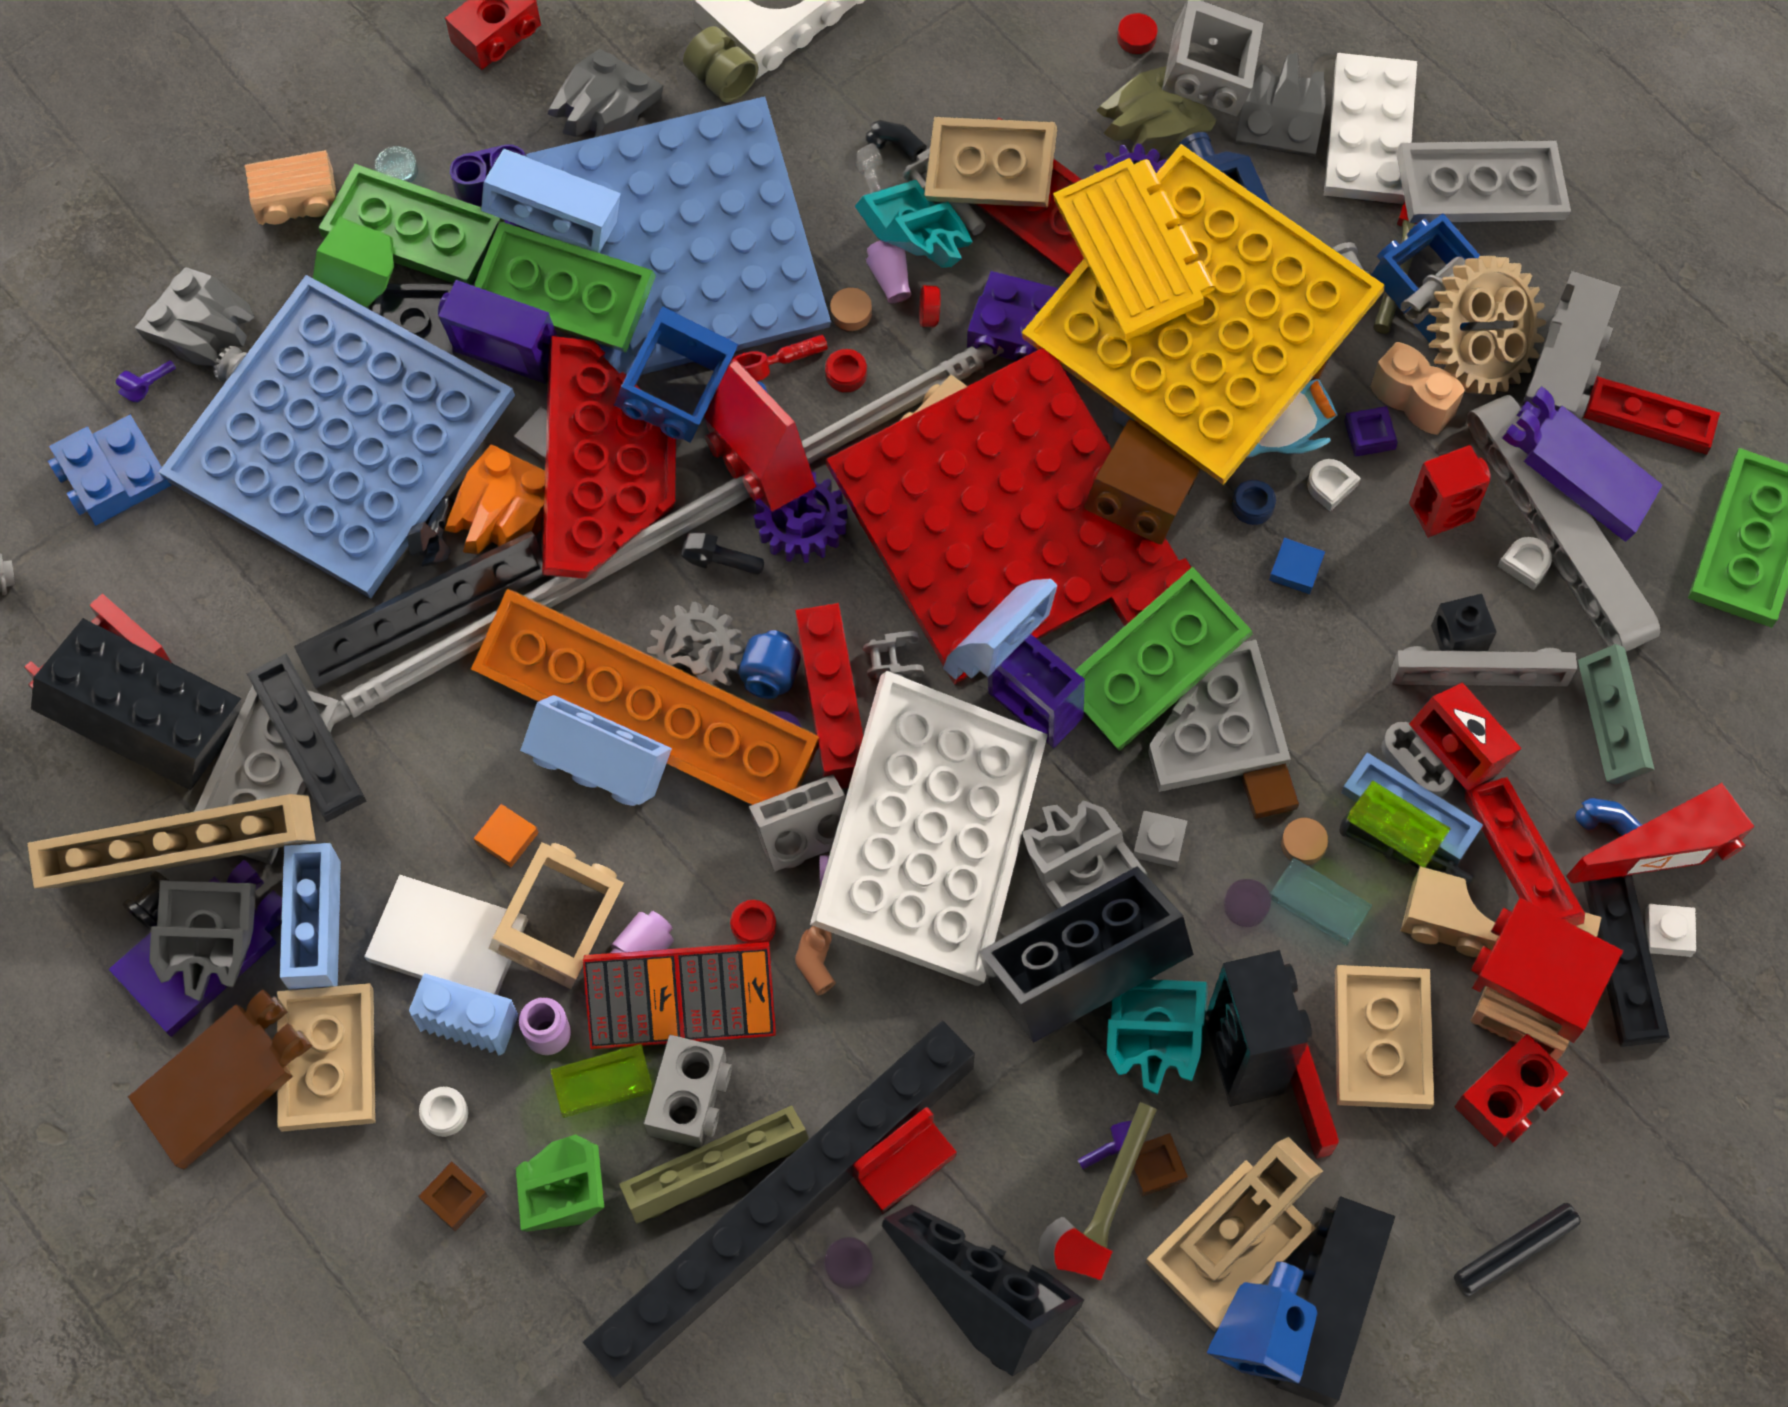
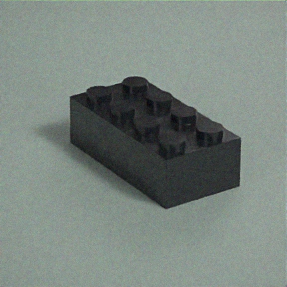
M82 618L33 677L31 710L191 790L225 745L239 715L242 698Z
M1138 866L979 951L991 990L1033 1043L1194 955L1184 916Z
M1280 950L1223 963L1206 1011V1029L1230 1107L1284 1094L1297 1065H1299L1301 1056L1305 1052L1308 1039L1312 1038V1028L1308 1014L1305 1009L1298 1010L1293 994L1298 991L1294 969L1290 963L1284 965Z

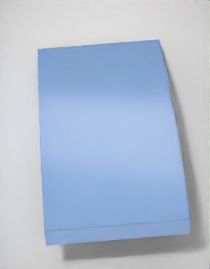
M1051 579L1031 580L1018 585L947 656L943 669L955 680L963 672L971 679L979 671L989 677L1049 616L1057 584Z

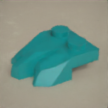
M917 180L864 195L856 203L855 208L878 239L900 247L916 256L925 255L941 268L952 267L960 261L962 257L957 248L969 246L973 242L964 222L950 203L946 201L935 205L932 201H927L924 196L925 191Z
M1149 979L1112 1000L1111 1020L1109 1019L1107 1056L1118 1075L1126 1074L1133 1067L1141 1065L1143 1087L1156 1095L1159 1093L1167 1068L1178 1070L1182 1079L1193 1080L1205 1042L1207 982Z

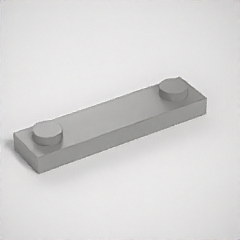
M1414 646L1397 651L1391 666L1392 684L1458 685L1463 682L1464 685L1568 686L1577 670L1576 653L1561 652L1557 648H1544L1536 652L1429 651L1426 647Z

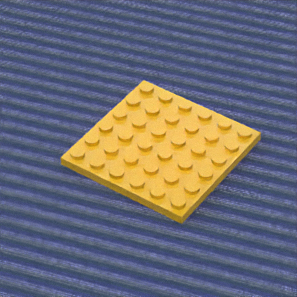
M1181 144L1156 173L1162 187L1154 193L1166 191L1180 218V222L1168 230L1183 225L1199 254L1197 259L1186 265L1202 261L1215 285V289L1212 292L1203 296L1204 305L1126 341L1085 259H1083L1022 331V337L1036 349L1044 348L1060 362L1066 371L1224 485L1384 292V284Z

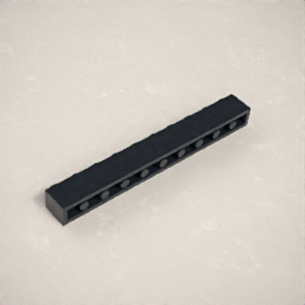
M942 1020L583 1341L590 1355L616 1385L621 1388L853 1178V1164L924 1108L928 1107L930 1109L974 1069L975 1053Z

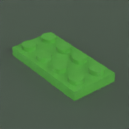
M354 164L321 222L319 231L321 236L326 238L340 217L393 237L392 252L394 263L451 283H455V280L472 285L484 262L499 221L504 222V220L481 211L479 206Z
M499 221L474 286L549 312L555 330L594 341L597 344L626 353L656 275L653 270Z
M1739 448L1733 458L1688 599L1773 628L1778 620L1788 588V464Z
M1192 567L1075 670L1085 679L1084 712L1110 742L1121 751L1253 635L1252 630Z

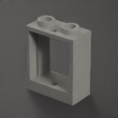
M1187 0L1174 26L1162 90L1238 116L1253 87L1263 23L1201 0ZM1190 42L1240 59L1238 77L1187 59ZM1199 93H1206L1207 96H1202Z

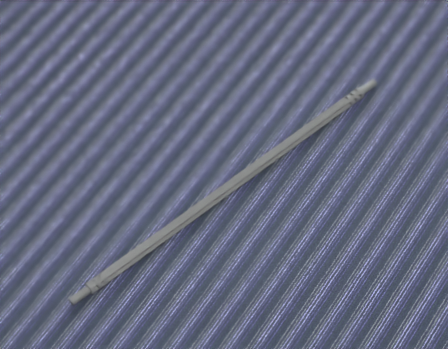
M981 345L977 349L971 346L948 361L940 363L937 367L801 441L808 463L810 464L922 402L924 396L933 385H941L950 375H953L960 381L969 377L972 373L978 372L984 368L983 363L1003 353V348L999 346L997 354L994 355L992 348L987 345ZM734 478L642 530L610 560L586 579L557 576L523 596L551 608L751 496L747 492L742 478ZM497 610L381 675L369 679L364 684H360L352 691L342 694V700L339 701L340 703L333 717V725L350 715L356 718L364 711L374 708L375 705L383 703L391 696L480 648ZM325 710L319 712V714L321 715V717H322V715H323V713H324Z

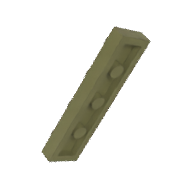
M791 1105L619 1185L636 1224L649 1218L658 1217L668 1209L692 1198L704 1196L710 1190L731 1180L745 1177L755 1169L779 1158L791 1156L809 1140V1137Z

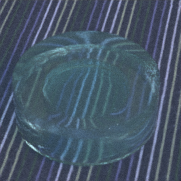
M389 147L378 155L375 162L376 171L412 183L418 174L415 156L405 147Z

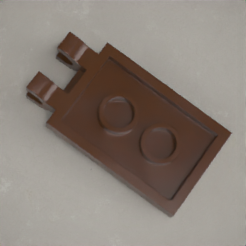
M262 989L249 1002L247 1011L237 1004L128 1096L176 1167L183 1170L186 1169L289 1081L293 1075L286 1066L313 1046L302 1031L298 1030L296 1032L292 1025L288 1023L275 1034L273 1039L270 1038L265 1029L281 1019L288 1011L277 997L271 998L267 991Z

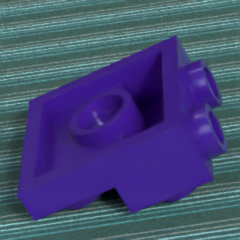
M990 271L983 294L978 298L967 331V348L973 346L977 349L981 345H987L992 348V353L996 355L1000 346L1004 352L998 356L1015 361L1037 351L1038 349L1023 339L1022 331L1059 288Z

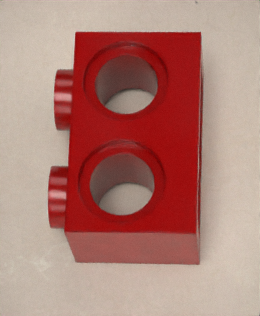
M1471 445L1423 462L1409 504L1428 538L1474 521L1490 483L1491 475L1487 463L1483 458L1477 457Z
M1527 1033L1461 1096L1454 1107L1494 1147L1506 1137L1514 1143L1533 1124L1527 1116L1538 1106L1546 1112L1565 1093L1559 1085L1569 1073ZM1530 1070L1537 1074L1541 1086L1531 1087L1522 1080L1520 1071ZM1496 1100L1503 1103L1508 1109L1509 1117L1499 1118L1493 1115L1488 1107V1101Z

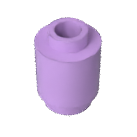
M651 911L649 915L638 912L611 944L612 951L610 953L668 949L674 942V939L669 934L673 928L666 919L654 911Z
M537 998L530 1001L522 1009L519 1016V1026L531 1050L541 1055H553L560 1052L568 1044L571 1028L564 1009L558 1002L550 998Z

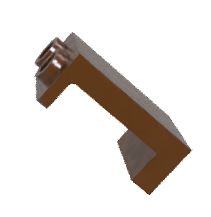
M1129 419L1095 478L1084 508L1160 545L1164 542L1201 468L1138 422Z

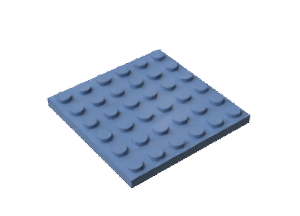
M765 96L526 154V157L621 193L617 223L600 253L653 270L656 275L627 352L597 344L606 353L604 358L619 373L624 372L626 375L628 374L662 306L739 344L736 351L830 327L831 320ZM657 343L642 374L694 361Z
M305 275L160 469L159 474L174 486L371 599L409 546L408 533L411 527L426 522L515 397V394L508 385Z

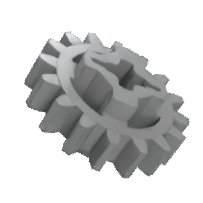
M698 602L691 603L689 613L680 605L674 606L676 615L674 619L662 615L660 620L665 627L662 631L651 630L650 634L658 639L657 646L648 647L647 652L658 656V660L677 669H683L687 666L691 667L693 674L698 679L717 687L716 683L718 682L730 686L732 681L727 673L730 669L738 671L740 666L734 662V656L741 655L745 651V648L734 645V640L742 635L741 631L738 629L728 630L733 619L727 614L716 619L718 608L713 605H709L703 613L702 606ZM695 622L709 623L717 631L702 634ZM677 632L678 636L672 649H669L671 640ZM694 641L704 645V648L698 651L699 659L688 656V653L694 650ZM723 651L722 659L715 669L714 664L718 654Z

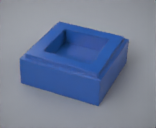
M1284 538L1269 581L1310 594L1325 551Z

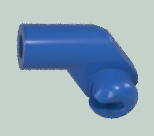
M1589 798L1582 802L1583 807L1575 814L1577 822L1587 830L1594 829L1599 822L1610 824L1623 836L1642 826L1630 812L1615 801Z

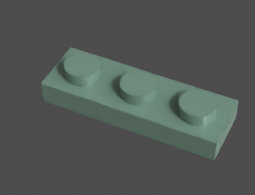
M1614 644L1579 659L1578 664L1606 782L1617 785L1655 770L1625 648Z

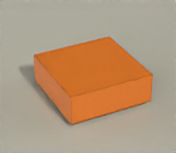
M500 804L474 837V841L478 846L512 868L539 832L536 826L503 804Z

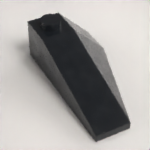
M909 1205L885 1217L881 1226L972 1345L989 1358L994 1366L1006 1371L1011 1376L1039 1361L1082 1307L1084 1299L1048 1272L1034 1265L1031 1266L1028 1272L1004 1260L1006 1251L994 1245H991L990 1249L976 1246L965 1240L966 1235L962 1229L914 1205Z

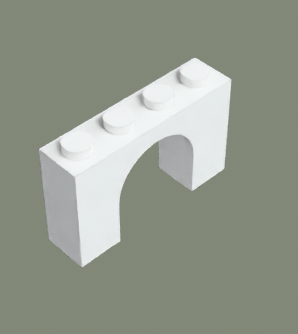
M692 0L694 22L703 30L712 26L719 27L735 41L736 47L742 48L758 63L759 70L756 77L758 79L768 70L776 69L784 58L797 48H803L809 44L813 36L826 26H832L837 23L842 15L854 5L861 4L866 0H804L795 6L785 9L764 8L750 0Z

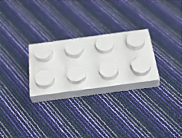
M1337 53L1324 196L1404 204L1405 198L1396 151L1401 143H1411L1417 61Z

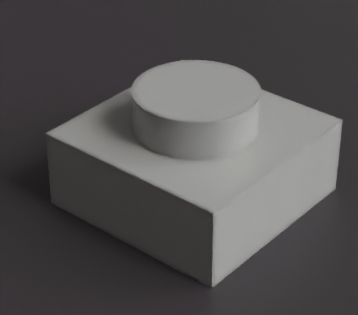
M1143 811L1133 855L1136 859L1177 868L1187 821Z

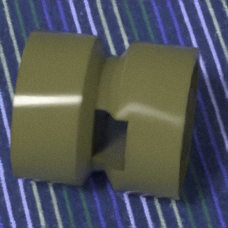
M717 26L708 27L697 34L687 46L683 57L684 66L699 80L706 79L707 88L725 103L733 102L743 96L752 86L758 75V63L742 48L736 47L735 41Z

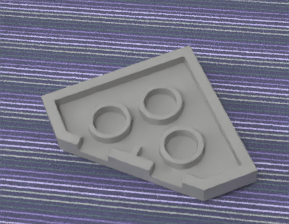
M1257 640L1242 643L1185 693L1172 710V714L1162 729L1158 731L1150 743L1148 753L1159 792L1241 776L1243 773L1285 763L1289 766L1290 754Z

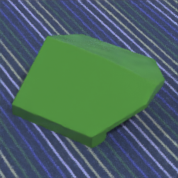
M340 217L317 249L313 279L369 309V306L386 290L394 269L393 237Z
M576 1134L551 1142L529 1162H522L516 1167L520 1226L522 1231L529 1232L582 1225L604 1208L598 1145Z

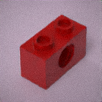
M468 0L445 17L451 43L481 70L492 62L500 60L510 48L522 39L530 37L541 26L536 0Z

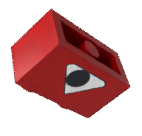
M1463 682L1433 696L1409 723L1411 728L1467 791L1497 776L1522 749Z

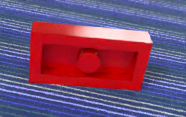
M926 1107L853 1164V1177L880 1212L884 1214L957 1156V1151L933 1123V1113Z

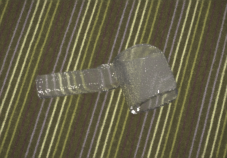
M873 143L857 151L855 162L858 172L864 174L865 179H867L871 193L880 191L874 168L883 163L880 152Z

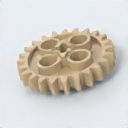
M1479 256V258L1465 259V265L1453 267L1454 277L1442 278L1446 291H1435L1433 294L1440 302L1439 308H1429L1428 311L1436 317V323L1427 326L1428 331L1436 332V339L1428 345L1429 348H1439L1440 351L1434 359V364H1446L1444 370L1457 378L1467 393L1495 394L1496 391H1508L1509 384L1521 383L1519 373L1531 372L1527 361L1528 358L1538 359L1540 356L1533 348L1534 343L1544 342V338L1537 334V328L1544 326L1546 320L1537 318V312L1542 310L1545 305L1544 303L1534 302V298L1540 289L1539 287H1527L1532 275L1530 273H1520L1521 264L1509 263V258ZM1514 322L1512 328L1460 329L1461 323Z

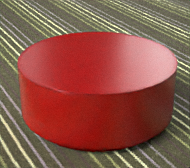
M1133 13L1125 16L1118 25V44L1123 50L1132 54H1143L1150 51L1156 43L1157 24L1151 17L1145 14Z
M922 285L919 303L920 327L935 328L939 323L941 294L938 286Z
M840 349L833 352L825 364L826 380L833 389L839 392L847 393L858 390L867 379V363L865 358L859 352L852 349Z
M747 900L740 903L732 912L730 918L731 931L738 943L770 942L776 932L775 914L772 908L765 902Z

